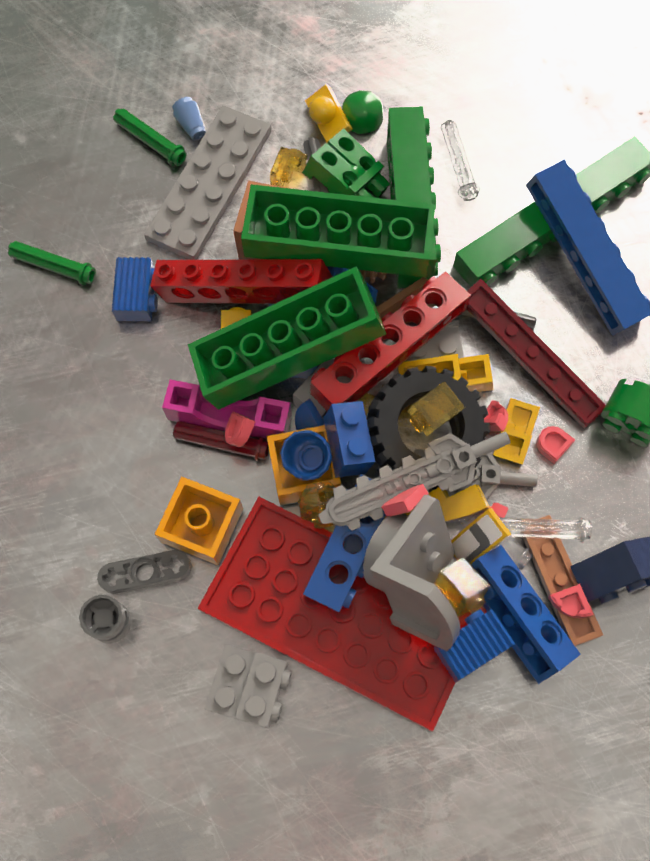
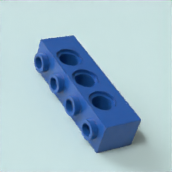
M384 511L382 518L370 524L360 521V528L353 531L347 525L335 526L303 595L340 612L342 606L347 609L349 608L356 593V590L352 589L351 586L356 576L360 578L364 576L363 566L368 544L384 517H388ZM354 535L361 539L362 549L356 554L346 552L343 542L348 536ZM335 565H342L348 571V579L343 584H335L329 578V571Z
M502 545L479 557L460 573L486 611L493 610L515 644L512 648L538 684L559 672L581 655Z

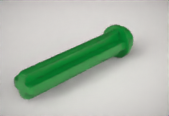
M124 108L115 111L113 116L114 122L167 158L170 165L180 166L183 164L187 153L182 145H175Z
M14 241L8 246V255L10 257L76 279L81 285L91 284L95 279L96 269L88 262L82 264L18 241Z

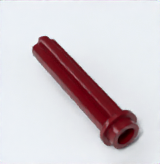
M178 421L173 429V437L175 439L255 457V461L258 462L260 459L266 460L269 452L268 442L263 437H260L259 440L249 438L242 447H236L226 442L225 432L181 421Z

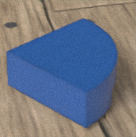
M311 399L305 401L297 409L295 414L296 430L325 425L323 418Z

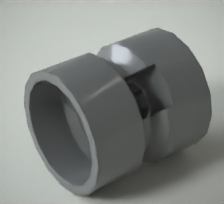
M97 595L84 603L80 609L79 622L86 634L103 643L111 644L120 641L127 635L131 626V617L126 607L108 595Z

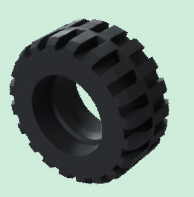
M425 366L422 371L414 367L407 369L403 375L398 373L392 377L377 393L366 415L374 457L379 468L386 465L392 470L402 467L401 459L409 455L414 460L422 458V456L415 454L404 444L398 431V418L403 409L411 404H428L440 410L449 421L452 434L465 443L470 444V446L484 441L485 437L490 434V424L484 423V418L489 414L486 406H479L477 400L481 396L475 389L473 392H470L466 387L469 383L463 377L459 380L452 378L453 372L447 369H443L441 373H436V367ZM480 457L476 458L477 462L475 468L481 461ZM435 486V487H433V488H431V489H428V491L430 492V491L435 490V489H437V488H439V487H438V486Z

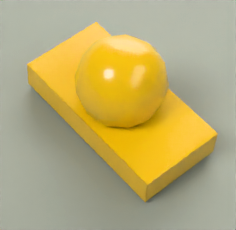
M327 84L305 100L309 108V115L317 123L326 143L343 128L348 133L352 130L332 89Z

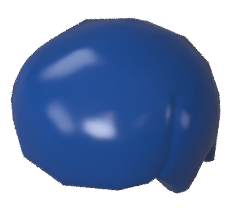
M310 430L292 433L284 440L280 452L285 470L295 477L306 481L318 479L329 470L333 458L330 444L326 439Z

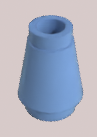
M183 97L177 100L172 106L174 118L193 141L203 138L206 130L197 102L193 101L191 97Z

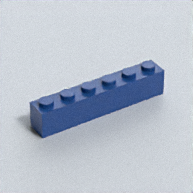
M563 159L536 173L526 184V187L611 335L614 336L650 316V301L648 297L638 287L634 273L631 269L627 268L621 257L619 247L612 242L606 231L604 221L594 211L589 195L583 192L577 181L575 171Z

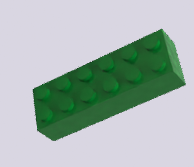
M423 106L389 108L386 144L391 200L436 204V192H432L431 185H434V168L429 167V160L432 159V144L427 142V136L430 134L429 118H424ZM434 218L427 277H424L427 280L433 276H438V262H441V246L436 244V236L439 234L438 218ZM396 274L397 289L407 288L422 277Z
M251 184L241 235L244 257L258 259H322L325 265L329 267L351 269L357 266L358 270L427 277L436 204Z
M356 266L188 344L202 395L219 410L382 337L387 333L367 283Z

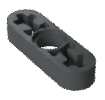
M180 550L131 558L105 564L99 570L97 580L100 587L111 594L162 585L185 579L191 572V561ZM175 558L184 563L183 566L179 567L178 573H175L170 568L162 570L164 576L160 577V568L157 561L161 560L163 567L172 565ZM145 563L151 564L154 570L151 578L144 581L139 580L136 575L138 567ZM126 567H130L129 575L133 581L132 583H129L126 577L117 579L115 586L106 581V578L111 577V571H115L118 575L128 574Z

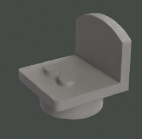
M424 495L410 515L404 513L391 517L388 516L381 522L368 544L363 571L365 580L370 586L386 593L393 610L390 616L393 625L448 651L460 634V623L450 602L437 588L435 583L452 560L454 549L439 500L429 495Z

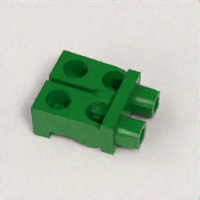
M344 128L310 156L302 172L310 180L315 177L328 188L330 193L373 197L367 191L369 189L379 198L390 185V182L380 174L384 165L379 160L376 162L373 156Z

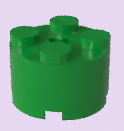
M620 379L601 413L604 418L602 425L614 433H619L622 430L631 435L630 439L635 444L648 447L650 443V385L637 380L634 381L633 385L625 384L627 379Z

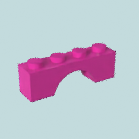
M171 379L169 380L162 409L170 421H181L225 431L231 413L236 412L256 421L250 436L263 437L264 439H267V436L288 432L292 417L290 402L259 397L251 401H237L218 410L203 397L200 385Z

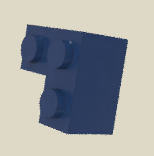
M650 536L623 541L570 566L588 602L599 600L600 604L603 605L620 598L617 592L625 588L628 593H631L641 588L650 587Z

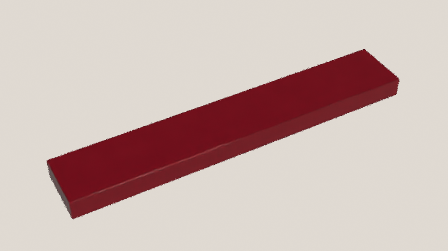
M482 279L467 290L471 295L467 310L583 429L602 413L606 404Z

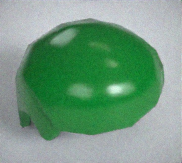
M359 90L345 98L342 110L352 127V132L358 134L371 133L380 127L383 122V106L378 96L371 91Z

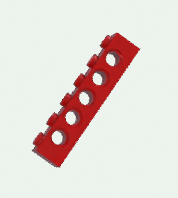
M322 259L156 260L150 286L166 303L276 304L332 278V275Z
M446 271L437 278L435 276L431 277L422 287V291L416 296L414 294L409 295L402 302L400 309L394 314L392 312L387 313L381 319L387 333L386 335L335 357L334 363L327 369L324 367L319 369L311 378L310 394L326 411L329 410L331 404L357 402L467 309L471 295ZM427 304H435L438 308H430ZM411 321L414 322L417 326L410 327L406 325L405 322ZM390 339L394 341L396 344L386 345L382 341ZM370 358L373 360V363L364 364L360 359ZM340 376H346L350 378L351 381L348 383H341L337 380V378Z

